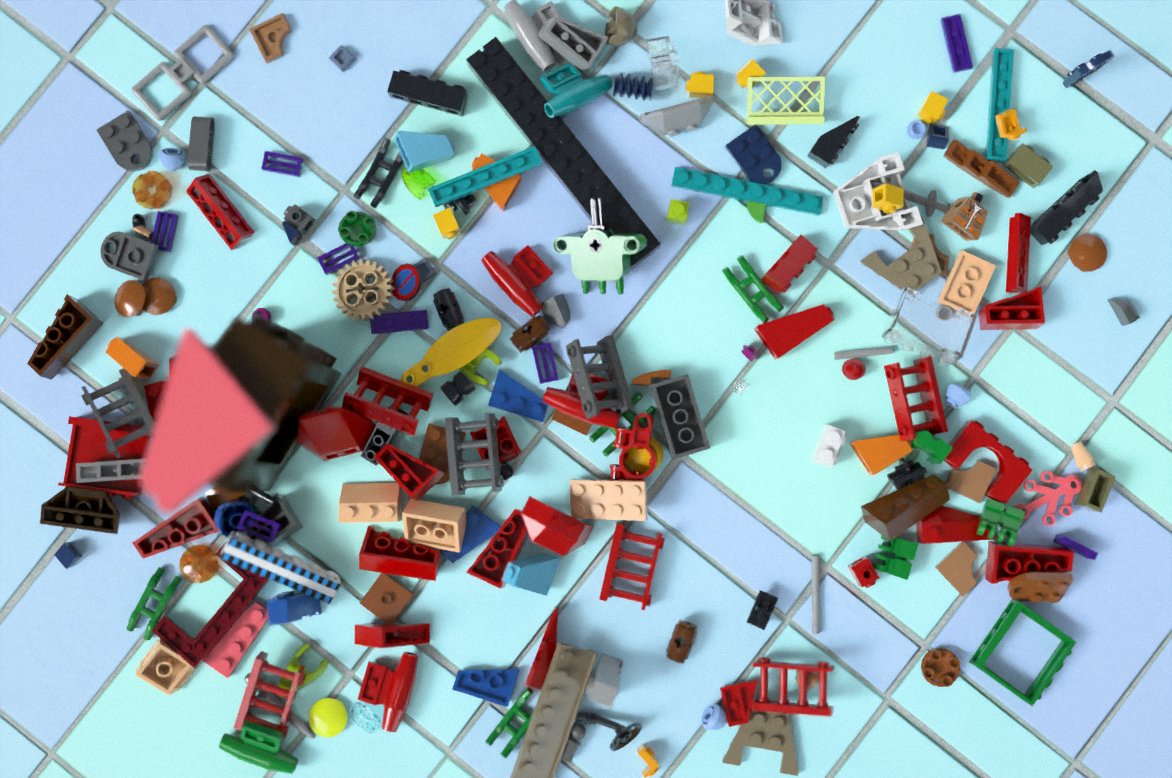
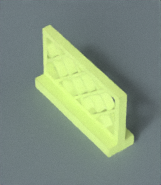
M748 77L746 123L748 125L824 124L825 77ZM752 81H760L765 87L756 94L752 90ZM774 81H780L784 86L777 94L769 88ZM793 81H799L803 86L796 94L788 87ZM812 81H820V89L814 94L807 86ZM766 89L774 95L767 104L759 97ZM785 89L793 95L786 104L778 97ZM804 89L812 95L805 104L797 97ZM777 98L783 107L778 112H773L768 106ZM796 98L802 107L797 112H792L787 106ZM815 98L819 103V111L811 112L807 105ZM758 99L764 107L759 112H751L752 103Z

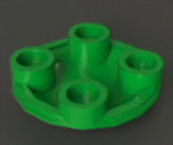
M348 211L346 216L339 222L338 232L345 243L350 246L359 247L367 245L373 240L377 228L374 218L369 215Z

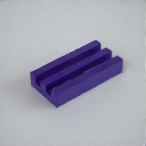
M265 151L261 170L300 178L303 158ZM268 157L297 162V164L294 165L268 160ZM267 164L295 169V172L273 167H267Z
M158 211L151 243L159 245L158 250L171 252L179 215ZM169 218H172L166 242V247H163L165 236L167 233Z
M345 243L317 257L325 275H329L345 267V264L349 265L353 260H359L360 257L354 246ZM347 248H351L350 251H348V252H346V253H344V254H342V255H340V256H338V257H336V258H334V259H332V260H330V261H328V262H326V263L323 262V260H325V259H327V258H329V257H331V256H333V255H335V254H337V253H339V252H341V251H343V250H345V249H347ZM354 254L353 257H351V258H349V259H346V260H344V261H342V262H340V263H338V264H336V265H334V266H332V267H330V268H328V269L326 268V267H328V266H330V265H332V264H334V263H336V262H338V261H340V260H342V259H344V258H346V257H348V256Z
M551 343L533 346L532 351L540 384L558 381ZM544 348H548L554 374V377L551 378ZM539 349L547 379L542 377L537 350Z
M245 510L237 528L275 543V537L278 536L279 528L281 529L282 525ZM247 517H253L275 527L272 530L248 520ZM247 523L261 530L271 533V536L268 537L264 534L244 527V524Z
M1055 535L1053 540L1054 543L1068 548L1087 559L1095 560L1098 555L1097 552L1065 536Z

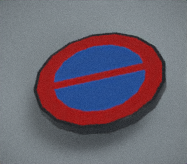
M412 264L399 266L391 278L393 280L391 286L394 287V290L391 291L397 300H412L418 294L422 284L419 269Z

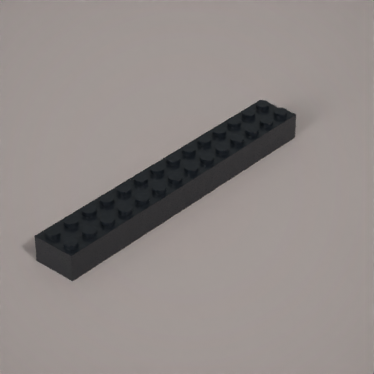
M494 37L485 44L482 52L479 49L466 59L469 69L530 146L536 147L539 157L591 223L590 200L591 198L599 197L602 199L604 223H608L609 228L614 233H639L645 236L647 241L646 247L635 254H630V271L660 248L661 243L560 116L550 118L546 114L544 105L548 101L497 37ZM633 240V245L637 248V242Z

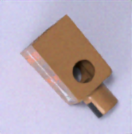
M973 192L971 197L958 198L940 222L965 241L978 240L988 214L987 210L980 205L984 198L983 195Z

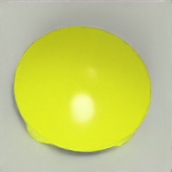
M324 698L317 701L310 709L309 724L312 730L319 736L334 737L341 733L347 724V711L340 700Z

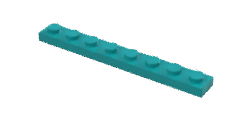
M675 167L671 187L745 202L753 201L770 207L820 216L824 196Z

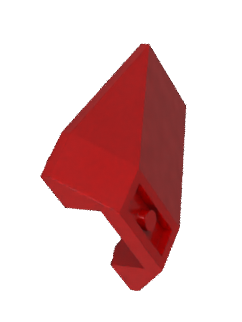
M332 406L326 408L325 411H312L306 413L305 416H301L299 418L297 441L305 450L324 461L362 452L376 424L369 418L341 407Z

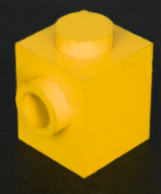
M750 58L734 74L737 77L735 81L743 89L745 87L748 88V77H763L766 72L754 59ZM752 81V87H753L758 81Z
M702 71L691 73L690 80H686V91H689V98H705L713 95L714 75L706 74Z
M931 91L926 96L917 116L925 123L934 124L945 115L946 110L944 107L948 99Z
M887 183L874 188L872 207L883 210L884 213H894L895 210L904 207V189Z
M450 207L433 214L443 239L447 238L449 240L458 236L457 233L461 231Z

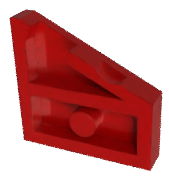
M757 680L720 687L728 727L748 723Z

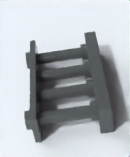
M613 335L604 337L596 342L597 345L581 347L579 339H575L566 345L567 355L586 419L598 415L600 409L615 407L617 413L624 414L634 408ZM599 353L602 363L586 365L583 354ZM605 371L607 382L591 383L589 373ZM610 389L613 400L597 402L594 391Z
M124 368L119 370L122 376L118 378L119 381L89 393L86 386L81 387L84 392L81 397L86 406L90 404L108 441L105 443L109 453L114 452L117 458L121 457L117 448L144 435L153 436L156 426L129 372ZM122 387L123 389L128 388L130 393L126 394V397L97 409L93 400ZM129 403L131 405L136 404L137 409L134 410L135 412L105 425L101 416ZM137 419L144 420L145 425L142 426L143 428L113 441L109 433L110 431Z
M485 413L486 420L462 423L458 417L445 418L451 496L465 495L467 488L492 486V492L502 491L504 480L500 473L497 440L498 419L495 417V413ZM487 429L486 440L462 442L460 438L462 430ZM488 447L489 459L462 460L463 450ZM490 467L491 478L468 481L464 479L463 471L465 469Z

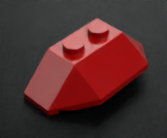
M529 496L521 512L530 541L562 556L585 545L593 529L592 526Z

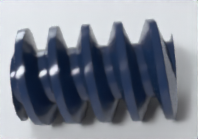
M620 72L619 76L615 78L613 96H616L619 91L620 97H623L626 92L628 99L634 94L635 100H638L640 95H642L643 101L646 100L647 96L651 100L653 78L650 77L648 82H646L645 76H643L639 81L638 75H635L633 80H631L630 74H627L624 79L623 73Z

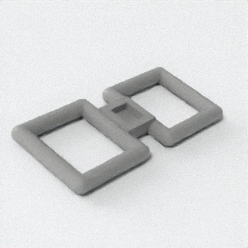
M203 25L174 50V55L179 59L176 64L170 67L166 62H160L131 88L132 93L156 120L162 121L192 95V91L186 85L191 78L195 77L200 84H205L234 58V53L208 25ZM206 34L225 55L202 75L183 53ZM164 71L182 93L159 112L141 90Z

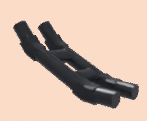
M384 138L366 176L353 194L356 199H360L367 191L370 183L380 187L370 203L373 208H377L379 203L382 202L394 177L404 162L400 152H398L393 165L383 160L391 143V140L388 138ZM379 166L389 171L384 181L374 176Z

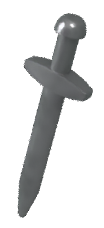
M874 182L873 186L878 187L885 183ZM904 190V199L925 206L927 217H931L935 209L946 214L952 206L951 204L945 205L937 202L935 190L930 191L928 197Z
M248 673L244 677V681L246 684L248 682L250 673ZM263 689L257 690L259 692L257 695L258 699H265L267 702L285 708L286 705L273 693ZM291 711L288 721L301 733L314 739L315 737L308 726Z

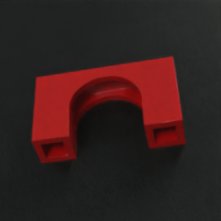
M976 420L966 421L949 442V445L953 448L944 462L953 469H959L968 456L977 448L983 447L992 451L998 459L999 470L995 479L988 486L985 495L991 500L1006 504L1033 469L1029 467V463L1025 459L1015 456L1013 449L999 443L997 436L992 433L988 434L983 430L984 426Z

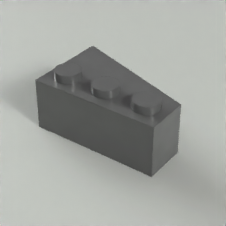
M279 493L273 496L277 498L275 505L269 504L261 511L260 515L282 525L281 529L279 528L278 536L275 537V543L245 532L248 538L261 540L271 548L303 528L285 496ZM258 519L255 521V523L272 530L275 527ZM252 525L249 526V529L264 534L268 537L271 536V533L261 530Z

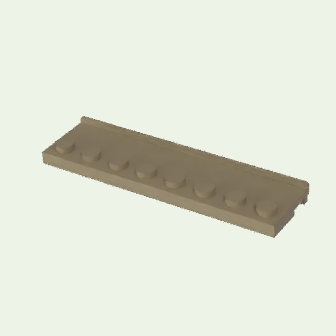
M558 642L510 778L555 777L598 656L596 652Z

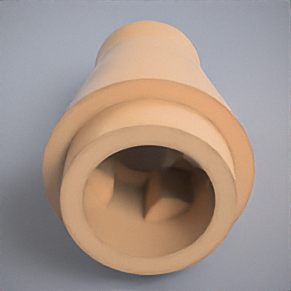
M1081 441L1070 446L1076 466L1081 471L1096 465L1094 462L1095 458Z

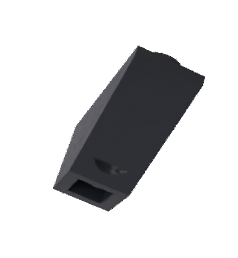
M856 116L821 135L807 157L824 168L829 164L833 165L839 156L836 154L839 148L843 150L848 143L847 136L849 133L854 134L859 124L857 121L860 117Z
M400 408L398 409L397 412L408 416L407 412L403 411ZM378 422L361 457L377 466L379 462L374 456L387 443L391 445L399 430Z

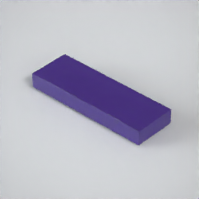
M957 14L941 18V26L953 74L972 70L973 65L961 15Z
M428 311L381 314V316L375 314L373 320L370 318L371 334L429 329Z

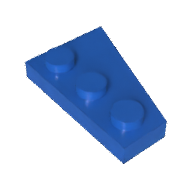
M499 369L488 406L543 422L548 404L542 402L540 397Z
M472 505L466 513V528L461 551L454 552L443 549L438 551H440L442 556L454 563L496 534L501 526Z
M520 669L458 670L452 690L508 707Z

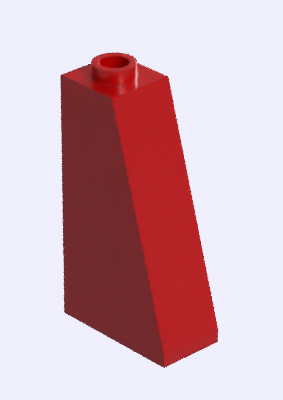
M822 304L760 324L754 330L776 360L834 321V313L830 307Z

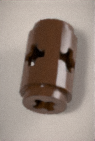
M540 315L534 316L513 332V336L509 339L517 350L522 353L523 351H528L546 337L551 329Z
M679 619L678 623L675 624L671 640L666 649L667 658L682 664L685 660H688L692 644L697 635V626L695 624ZM680 637H682L683 642L686 643L684 644V646H681L680 641H678Z

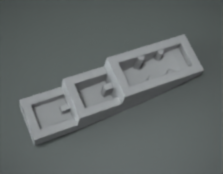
M145 459L76 463L77 483L140 479Z

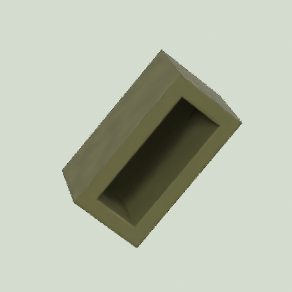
M1023 143L1014 150L1003 165L1031 188L1038 186L1053 168L1049 164L1048 159L1039 156L1031 146L1024 145Z
M1088 469L1075 505L1092 512L1102 513L1115 476L1099 469Z

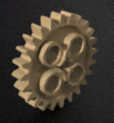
M360 259L359 264L353 260L352 267L345 264L346 271L339 270L342 275L341 277L335 276L339 281L338 283H332L337 288L332 293L337 295L333 300L339 302L336 307L342 308L341 313L347 314V317L350 319L354 316V319L359 321L360 317L366 321L367 316L373 320L375 313L381 316L379 311L381 309L387 311L384 305H391L388 298L394 297V295L389 291L394 290V287L389 285L393 280L388 278L390 273L384 272L385 268L383 266L379 267L377 262L372 264V261L369 259L364 263ZM372 276H375L376 279L374 283L369 284V279ZM353 278H357V282L350 286V281ZM376 295V300L370 303V297ZM357 296V302L351 304V299Z

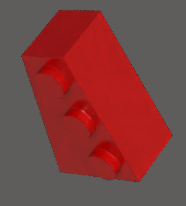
M800 235L763 276L762 282L777 295L781 291L785 293L792 285L790 281L794 277L797 279L804 272L802 267L806 263L810 265L817 257L815 252L818 249L804 236Z
M1040 286L1028 292H1022L1016 296L985 305L978 312L980 330H1033L1040 328L1045 324L1042 287Z
M388 443L374 456L410 498L417 501L445 475V473Z

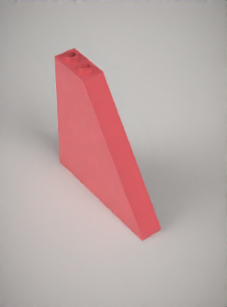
M189 327L184 330L140 476V480L144 484L142 485L144 491L149 495H153L157 500L156 505L162 512L167 513L176 512L276 429L198 333Z

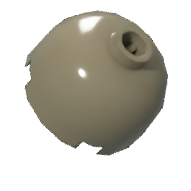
M614 6L608 16L612 18L609 23L606 22L604 35L609 37L606 44L623 46L632 37L636 36L637 25H635L632 13L621 7Z

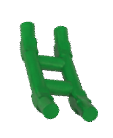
M741 255L737 258V261L747 274V278L739 283L728 267L723 268L722 272L754 315L763 323L769 321V318L756 303L766 297V300L778 312L782 311L784 306L770 292L744 256ZM754 282L760 291L751 298L745 291V288Z
M637 392L631 398L633 406L643 398L640 392ZM650 406L645 412L653 415L656 409ZM629 411L620 414L619 419L624 417L630 423L628 428H633L635 421L633 415ZM640 417V424L642 425L648 419ZM601 426L589 439L594 443L608 430L616 437L615 428ZM613 442L602 451L605 457H608L617 448L612 446Z
M158 567L148 581L140 600L130 615L126 627L127 631H134L141 614L150 618L151 620L148 622L143 636L147 641L151 640L152 630L158 624L171 597L182 581L180 577L175 576L164 594L154 590L165 572L161 567ZM150 596L160 601L155 612L145 607Z
M527 687L485 741L491 747L503 730L512 735L513 737L500 753L505 759L525 735L534 710L529 715L521 708L533 693L530 687ZM515 714L525 721L519 730L509 724Z

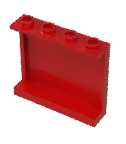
M69 416L68 424H73L64 481L58 482V485L106 491L109 496H115V493L122 494V498L134 499V496L141 495L143 483L140 479L77 483L76 463L146 459L151 435H144L117 448L121 456L117 458L114 452L109 453L105 443L108 441L98 420ZM104 421L105 425L111 423L110 421ZM126 424L109 433L113 441L143 427Z

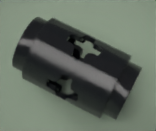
M450 288L436 292L433 295V303L443 327L450 331L463 324L465 318L455 293Z

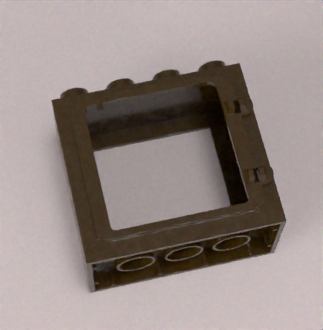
M253 313L249 321L235 316L218 342L207 345L276 428L210 483L225 493L271 490L298 446L299 418L305 416L308 412H319L342 374L333 368L337 360L336 357L319 347L305 342L303 337L288 328L263 318L256 313Z

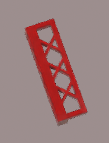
M206 174L194 178L186 193L228 247L234 250L242 240L252 237L255 232L211 175ZM195 189L199 191L200 197L194 192ZM207 203L211 207V212L207 209ZM218 218H220V220L222 221L223 227H221V225L219 224ZM229 232L234 236V241L231 240Z
M1015 213V217H1010L1005 291L1009 294L1027 292L1031 217L1022 213Z

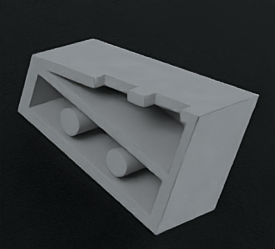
M557 16L548 19L538 33L541 39L579 70L591 67L609 38L606 35L597 34L593 30L579 27L577 24Z
M604 653L601 654L594 676H590L587 684L586 693L589 694L590 701L612 708L619 689L621 677L618 676L622 672L623 660Z

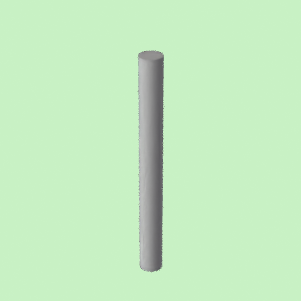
M812 555V634H820V556Z

